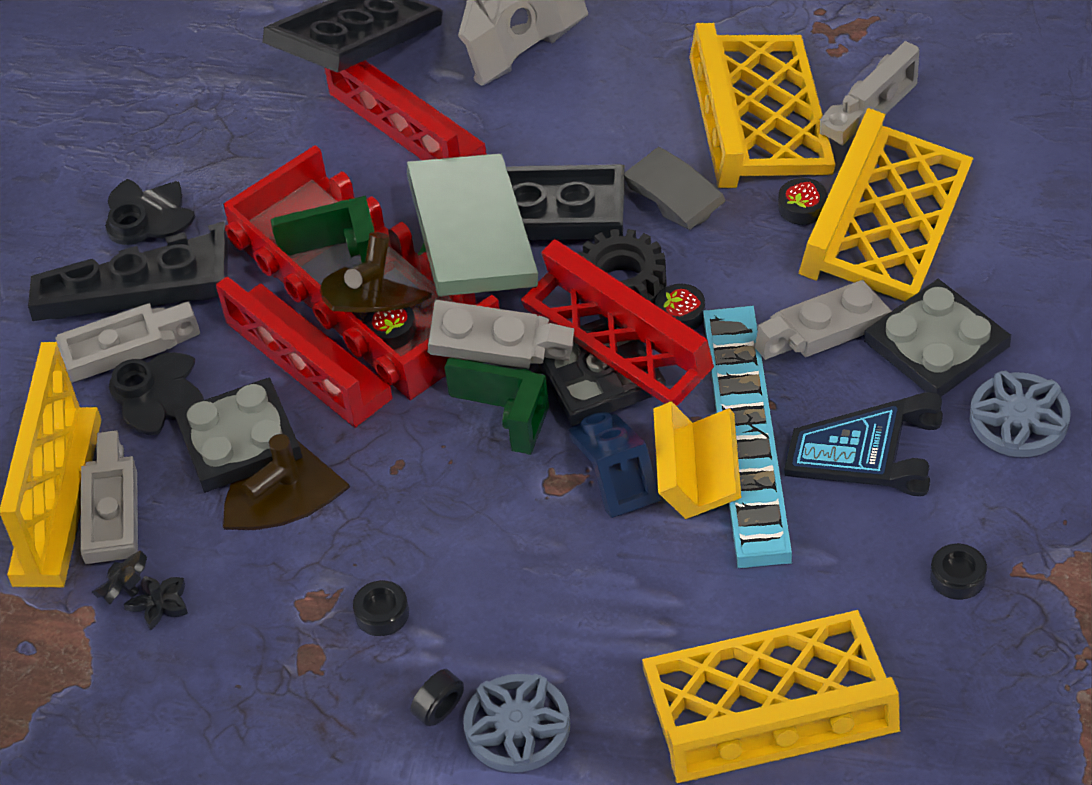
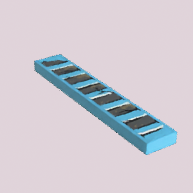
M754 306L703 311L705 335L714 363V368L711 370L716 413L730 408L735 416L741 498L730 502L729 509L737 567L748 568L792 563V550L761 354L754 347L758 332Z

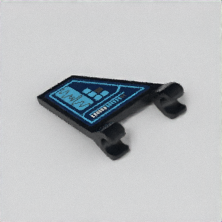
M924 392L794 428L784 468L785 476L890 486L911 496L926 495L930 487V477L928 476L929 463L921 458H910L895 462L903 421L925 430L940 428L943 419L941 396L933 392Z

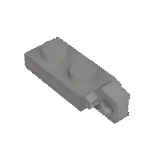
M905 41L891 55H885L871 74L863 81H857L852 86L849 94L845 96L842 105H832L820 119V134L831 138L843 146L857 132L867 108L884 114L889 112L917 85L919 47Z
M860 280L775 313L770 317L771 319L757 326L758 332L754 347L765 360L792 349L795 352H801L806 358L865 335L867 328L886 316L891 310L864 280Z
M435 300L427 353L529 369L530 363H543L544 357L569 361L573 347L574 328L552 323L548 324V318L537 316V314Z
M188 301L168 309H152L150 303L60 333L55 338L70 381L73 383L114 369L126 360H140L166 351V349H171L177 344L199 335L200 331L193 309Z
M118 430L97 433V461L86 462V466H81V555L85 564L127 559L138 552L137 469L133 456L124 457V447L120 444Z

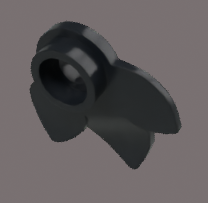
M126 179L110 193L107 201L110 211L106 221V231L113 242L121 245L137 244L148 237L166 238L176 235L189 227L195 219L194 211L181 207L183 202L182 190L178 181L142 192V189L135 182Z
M170 352L160 354L148 363L139 359H130L117 365L112 372L109 389L112 398L122 405L124 421L139 433L157 435L161 432L166 418L176 420L174 410L203 401L204 398L199 389L185 379L194 368L195 358L182 353Z

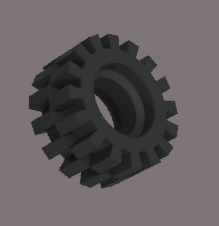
M619 229L610 230V238L606 239L601 232L594 236L595 245L590 241L583 245V253L578 252V254L606 273L616 270H631L638 273L633 278L618 281L655 304L658 293L667 287L665 255L661 253V246L657 241L651 244V236L643 233L637 239L636 230L627 229L626 236H619ZM599 314V318L605 317L602 314Z

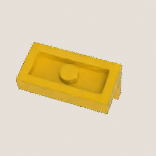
M672 401L654 408L658 493L685 519L740 499L741 486L735 416L730 408L696 422H692Z

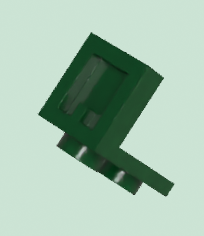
M366 195L272 218L270 221L277 246L288 256L347 242L350 258L360 256L362 263L366 262L369 233L375 232Z
M448 358L444 368L449 395L453 398L505 407L502 425L504 429H509L511 450L532 455L549 409L546 376L526 369L515 370L484 364L479 361Z

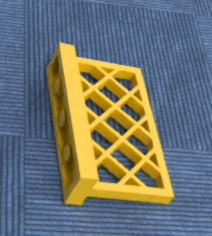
M696 23L689 58L718 188H737L739 176L833 175L836 164L829 137L820 134V119L823 115L802 35H717L714 23ZM773 51H792L793 59L786 64L770 53ZM725 52H741L749 58L740 64L725 55ZM759 63L775 74L767 80L751 69ZM741 79L757 90L748 96L734 88L733 85ZM786 79L802 90L794 96L778 85ZM767 95L784 106L777 112H774L759 103V101ZM794 111L808 119L810 123L806 127L801 128L786 119V117ZM746 112H750L765 122L756 129L740 118ZM776 128L792 139L785 145H782L767 136V134ZM803 144L818 153L819 158H804L794 151ZM754 145H757L773 156L770 159H750L748 151Z
M867 108L809 237L798 274L816 281L821 271L853 283L864 280L872 290L905 302L921 290L969 172L973 157L883 126L886 114ZM885 145L905 151L910 159L892 164L884 152ZM941 164L958 171L955 176L937 180L929 166ZM917 170L925 184L908 189L899 175ZM887 178L895 193L877 197L869 183ZM933 195L941 210L923 214L915 200ZM903 203L912 218L893 223L885 208ZM873 212L881 227L862 232L854 217ZM919 229L928 244L909 249L901 234ZM889 238L897 253L878 258L870 243ZM858 246L867 262L854 265L838 259L837 255L840 251ZM905 264L913 277L912 284L909 285L892 279L886 269Z
M41 342L0 505V516L14 547L7 573L12 587L65 586L81 515V466H86V462L93 461L97 433H99L102 421L97 407L79 406L57 342Z
M858 610L642 659L643 670L669 748L671 766L677 783L900 732L899 692L893 678L886 677ZM852 632L855 640L847 652L823 644L829 636ZM786 646L802 651L792 665L770 657L774 649ZM814 656L837 665L828 679L804 670ZM733 658L747 663L737 678L715 669L721 661ZM759 669L782 677L772 692L750 683ZM849 670L872 680L871 682L849 687L840 684ZM682 671L692 675V678L680 690L661 682L659 675ZM705 681L727 690L717 705L695 696ZM794 683L817 691L815 695L793 700L785 697ZM740 695L763 704L761 707L737 713L729 710ZM685 708L707 717L705 720L681 726H675L674 723Z

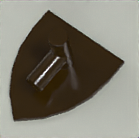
M381 232L369 233L366 262L353 268L343 267L334 271L323 279L320 286L322 301L332 311L383 312L404 309L431 298L432 293L384 279L389 235Z
M276 434L269 440L273 461L253 476L231 483L224 503L223 528L224 530H260L289 524L308 517L331 503L349 489L350 485L299 441L298 444L303 458L295 460L289 437L285 434Z

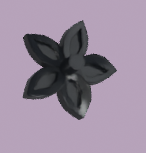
M138 551L128 557L123 563L114 562L108 570L107 578L109 580L91 592L97 598L104 596V599L109 604L113 602L122 588L130 597L136 596L139 589L135 585L141 579L140 574L145 568L147 556L142 551Z
M144 576L141 581L144 594L133 597L123 604L126 611H145L144 618L146 624L152 630L161 620L163 612L171 617L188 614L185 603L181 598L185 588L184 578L170 577L162 581L160 585L157 580Z

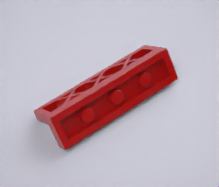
M366 60L338 73L325 68L330 95L421 160L487 155L484 142Z
M554 239L541 252L548 272L538 281V286L533 287L521 299L523 307L532 314L548 318V324L552 323L574 328L573 342L662 403L666 404L672 401L678 406L714 368L708 340L558 240ZM557 286L571 294V305L550 308L542 303V301ZM602 314L608 318L609 330L586 333L580 328V317ZM639 339L646 344L647 356L625 359L618 354L617 342ZM610 343V348L604 344ZM677 365L685 370L686 373L671 389L656 380L655 368ZM643 369H648V374L645 373V372L642 371V370H643Z
M228 276L216 284L226 323L354 428L393 399L389 384L263 284H258L249 292L245 291Z

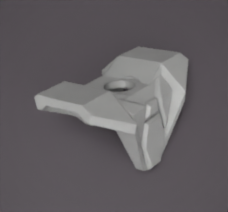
M466 0L467 4L458 36L466 45L475 71L474 81L484 86L511 72V64L515 58L538 41L544 40L554 43L588 15L585 1ZM519 8H524L528 15L527 23L518 24L511 28L510 20L513 13Z

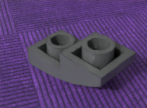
M659 146L623 174L631 190L655 201L663 217L688 230L706 221L711 213L726 201L723 194L699 172Z

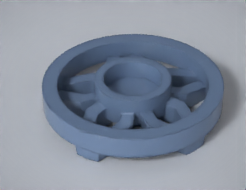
M1001 371L983 383L973 395L970 406V423L979 440L990 449L1013 457H1032L1046 453L1061 443L1069 428L1071 411L1066 396L1061 391L1059 384L1054 380H1047L1029 373ZM1022 386L1029 387L1026 394H1023ZM1009 387L1015 394L1009 395L1003 388ZM995 392L996 398L985 400L987 396ZM1043 393L1046 395L1045 398L1040 400L1034 398ZM1053 403L1058 407L1061 417L1050 409ZM995 410L998 411V413H992L987 411ZM1041 420H1046L1051 424L1041 422ZM983 423L1000 426L1002 439L991 433ZM1032 433L1048 436L1036 442L1025 443ZM1011 435L1016 436L1014 441H1011Z
M511 674L496 678L490 682L485 681L476 689V693L467 704L464 714V732L472 753L485 765L504 772H526L547 764L561 752L570 733V714L565 698L553 684L538 674ZM518 688L516 698L512 700L508 690ZM532 690L537 691L536 697L532 701L524 700ZM495 696L504 701V703L499 707L492 704L489 698ZM546 696L556 705L559 712L544 707ZM481 706H483L488 716H484L474 724L475 717ZM548 720L554 722V724L540 725V721ZM488 728H495L493 733L481 734ZM555 736L548 746L533 754L537 737L543 739ZM504 743L510 758L496 755L488 751L484 746H496ZM525 746L523 757H520L516 747Z

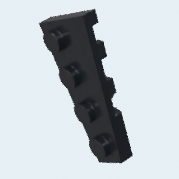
M225 221L208 225L209 234L187 239L185 232L166 237V246L142 253L139 252L138 246L118 251L119 254L114 256L110 262L98 265V262L94 259H88L32 275L28 301L32 321L59 320L69 316L92 313H111L116 310L137 308L150 303L151 307H158L168 303L209 300L219 297L216 284L228 276V236L225 231Z

